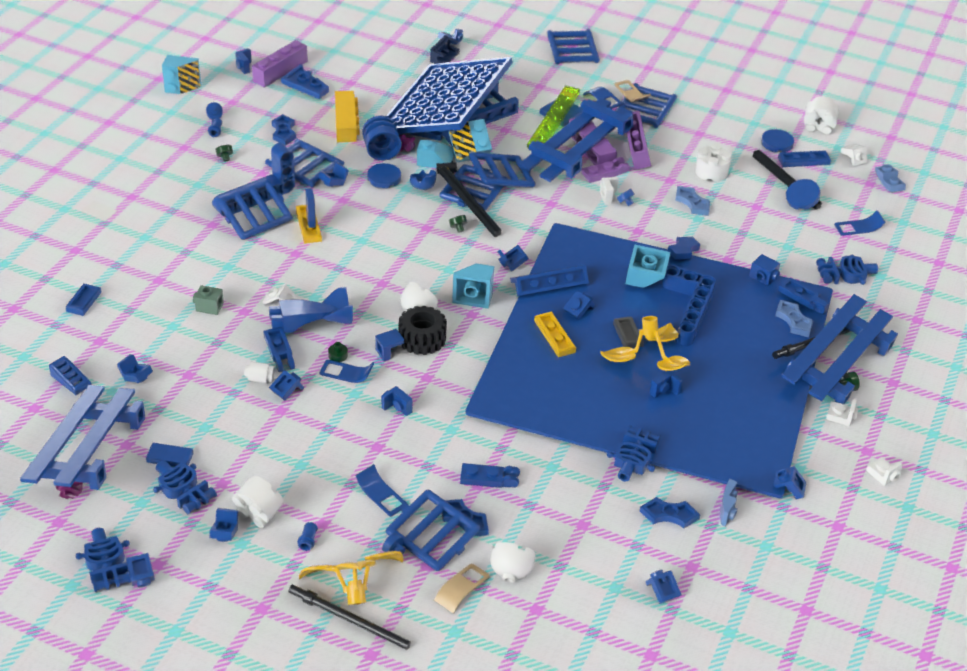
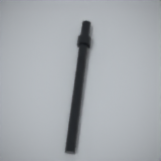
M845 327L838 336L851 331ZM815 337L793 345H785L782 349L774 351L772 356L774 359H778L783 356L789 357L794 355L795 352L805 349Z
M293 584L289 587V593L303 599L302 601L310 606L320 607L406 650L410 647L411 641L318 597V594L311 590L306 591Z

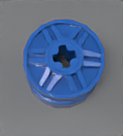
M382 115L374 116L367 120L363 125L362 134L368 154L375 160L380 161L395 157L400 152L402 146L395 122L391 118Z

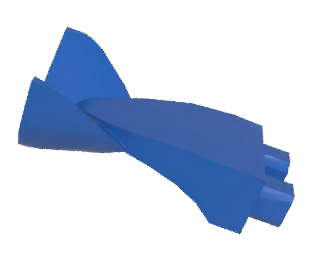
M340 287L334 290L322 303L303 299L279 300V306L269 307V317L272 329L283 328L284 333H293L299 327L320 319L352 324L353 305H349L347 288Z

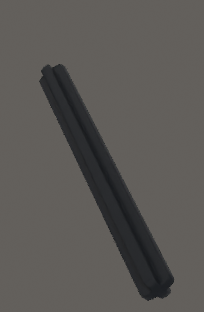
M758 149L753 152V158L786 186L789 187L796 181L761 150ZM819 200L812 208L815 210L820 209L822 202Z
M447 166L440 167V175L494 237L501 235V228Z

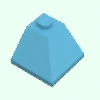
M420 140L417 148V166L437 168L436 163H451L455 155L453 147L430 140Z

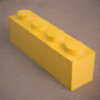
M335 91L337 142H357V135H360L358 97L354 96V91Z

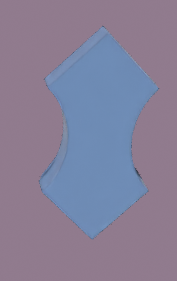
M677 186L675 201L686 204L690 208L691 214L709 215L710 201L708 199L700 197L695 192V188Z
M780 300L775 316L788 323L790 333L809 337L813 320L805 317L799 311L798 304Z

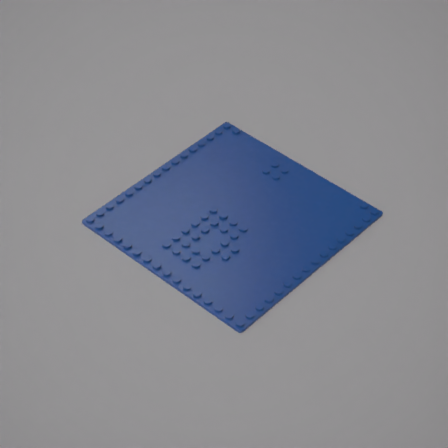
M554 223L530 274L586 265L589 283L518 297L467 405L465 414L606 453L609 451L616 453L617 446L623 442L624 433L627 432L629 425L635 429L642 428V433L646 434L649 430L651 434L661 435L655 453L651 452V465L722 484H727L728 480L732 479L737 481V488L779 499L783 498L786 486L775 488L773 485L775 474L780 469L791 467L810 384L799 379L794 385L781 377L791 359H796L804 349L795 352L794 355L789 357L783 356L778 359H774L772 353L782 349L785 345H793L817 336L825 326L828 309L822 315L815 312L814 309L812 310L779 292V286L789 279L787 277L779 276L776 281L767 286L749 277L751 270L749 268L694 255L691 256V259L675 260L670 255L668 265L710 275L715 278L716 283L713 298L693 344L682 346L677 343L676 339L661 342L666 357L682 356L690 362L689 366L671 370V372L682 379L680 393L676 395L668 390L665 394L654 398L649 394L651 381L665 372V370L657 367V362L663 360L657 341H649L643 335V347H639L638 352L635 353L636 358L626 362L607 360L601 355L600 351L605 352L623 347L613 325V320L617 318L632 316L639 331L643 329V317L656 316L658 318V329L671 323L678 332L679 323L691 296L664 288L662 280L644 288L625 284L634 245L663 251L668 249ZM796 280L820 293V297L830 305L832 288ZM576 291L582 294L584 292L589 294L593 298L592 302L595 305L594 309L589 307L580 320L563 309ZM780 300L798 304L799 311L805 317L813 320L809 337L790 333L788 323L775 316ZM552 311L575 345L576 353L558 357L535 323L534 316Z

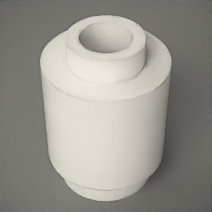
M251 361L245 367L244 376L248 377V381L272 382L274 366Z

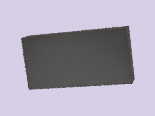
M632 316L614 319L613 325L623 347L635 348L639 331ZM643 339L641 340L640 347H643Z

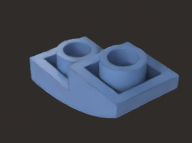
M884 164L880 167H875L879 180L889 192L905 190L906 184L898 178V171L892 165Z
M729 479L726 484L720 508V521L723 526H726L729 519L733 520L738 510L735 508L738 491L735 490L737 481Z

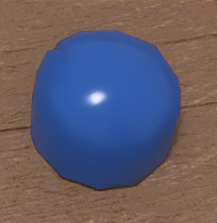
M422 170L419 174H411L410 183L419 190L431 189L435 185L437 172L431 170L429 174H426Z

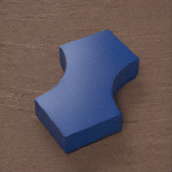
M282 114L271 121L272 126L276 129L273 133V140L286 146L296 139V133L292 130V127L295 125L294 119Z
M693 236L677 237L676 244L668 246L667 252H671L670 255L675 260L691 259L692 252L699 250L700 243Z
M656 497L640 506V512L653 525L659 522H672L684 529L700 519V514L686 501L668 503Z
M462 499L445 500L480 526V531L475 536L488 535L489 529L485 513H477L465 506ZM442 512L443 522H449L453 518L447 512ZM462 523L458 524L465 532L469 529Z

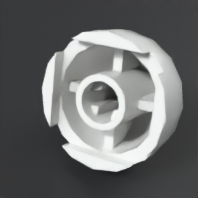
M408 283L400 299L404 311L414 308V306L434 307L435 310L437 309L438 300L430 290L418 288L420 286L418 283Z
M496 543L495 547L492 546L491 566L496 574L502 577L503 581L515 582V579H522L530 573L535 562V552L528 547H525V551L518 549L519 544Z

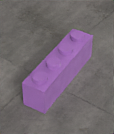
M294 40L252 65L253 82L265 88L289 73L299 64L303 65L308 62L307 45Z
M640 111L632 112L633 128L627 132L635 170L651 166Z
M593 121L589 122L572 136L576 143L580 142L596 128ZM604 137L587 151L585 155L594 165L613 161L617 158V151L609 143L608 139Z

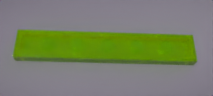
M564 86L527 143L528 149L532 141L545 143L554 135L579 96L580 89Z

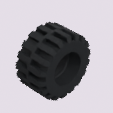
M414 306V308L404 311L402 316L399 317L398 332L404 339L403 349H407L408 352H414L417 355H427V353L433 354L435 351H439L445 345L447 320L440 310H435L434 307Z

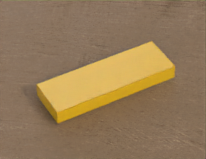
M306 205L295 206L304 244L322 242L317 217L316 226L309 228L306 217Z
M552 311L534 316L535 323L558 357L576 353L575 345Z

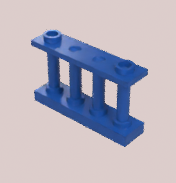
M498 82L482 103L486 107L478 108L468 121L484 119L485 124H489L517 114L519 99L512 97L506 100L498 93ZM494 97L499 102L496 104H492L487 99Z

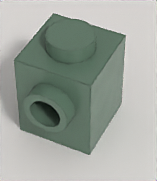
M201 285L193 295L196 311L218 315L224 304L223 290Z

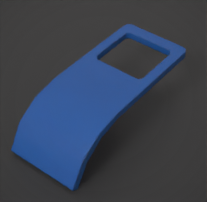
M603 86L588 90L583 94V96L591 94L597 100L601 97L604 99L612 97L618 103L609 106L608 108L610 109L623 104Z
M876 210L868 218L837 222L834 225L841 236L874 232L886 222L879 211ZM851 224L855 231L844 233L839 225Z
M327 359L319 374L347 382L360 383L368 377L374 362L366 367H357ZM329 364L343 367L338 376L325 373Z
M375 464L355 475L358 484L365 494L388 516L395 515L407 504L382 480ZM393 495L402 505L389 511L380 502Z

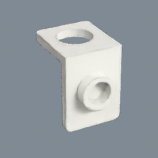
M285 284L279 288H272L262 303L265 305L277 299L286 300L287 294L292 299L299 298Z

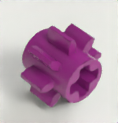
M74 482L71 487H55L56 490L60 491V497L73 499L74 496H79L82 492L83 482Z

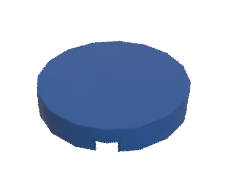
M770 129L762 134V145L769 151L787 152L793 148L794 138L784 130Z
M380 163L369 168L367 179L371 185L386 189L390 188L391 185L396 186L401 181V171L395 165Z
M797 180L788 187L786 200L794 209H809L818 203L821 194L820 188L813 180Z

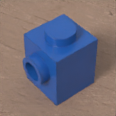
M761 254L752 262L749 277L768 286L778 279L780 263Z

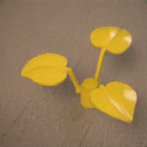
M656 316L642 318L643 329L639 330V337L634 349L619 347L605 352L600 351L604 358L613 362L632 360L636 358L635 353L638 352L642 336L645 335L647 340L657 341L663 359L657 362L659 369L671 371L690 365L689 360L682 356H671L669 358L665 356L661 342L675 340L679 337V333L671 323L658 329V318Z
M387 551L367 556L365 560L357 561L356 563L345 562L338 565H314L304 568L299 574V580L305 575L316 571L327 570L336 572L343 587V593H347L348 605L366 603L365 591L367 590L370 566H375V560L394 559L403 562V554L399 551ZM363 567H366L362 584V581L357 579V569L361 570ZM352 569L353 581H348V586L340 570Z

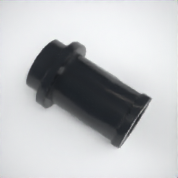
M457 162L436 163L437 174H440L439 169L443 166H447L453 174L457 172Z

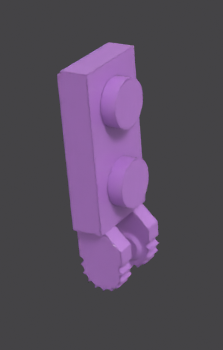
M619 157L613 161L582 168L581 173L589 183L600 181L602 178L615 177L630 170V166L628 163H625L623 157Z

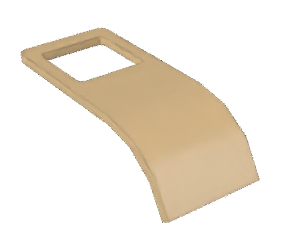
M629 80L614 83L617 89L630 102L647 99L651 96V94L642 95ZM628 83L633 89L623 91L619 85Z
M471 563L442 586L434 601L455 613L461 601L471 591L486 581L490 575ZM469 569H473L484 577L478 582L473 583L464 577L463 574Z

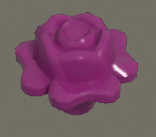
M405 135L400 137L402 142L400 151H411L415 146V137L406 138Z

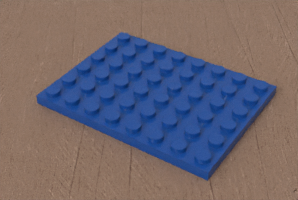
M512 57L429 64L386 116L395 122L399 135L404 133L416 134L418 132L430 133L432 131H459L463 129L464 125L470 120L471 116L477 111L481 103H483L512 65Z

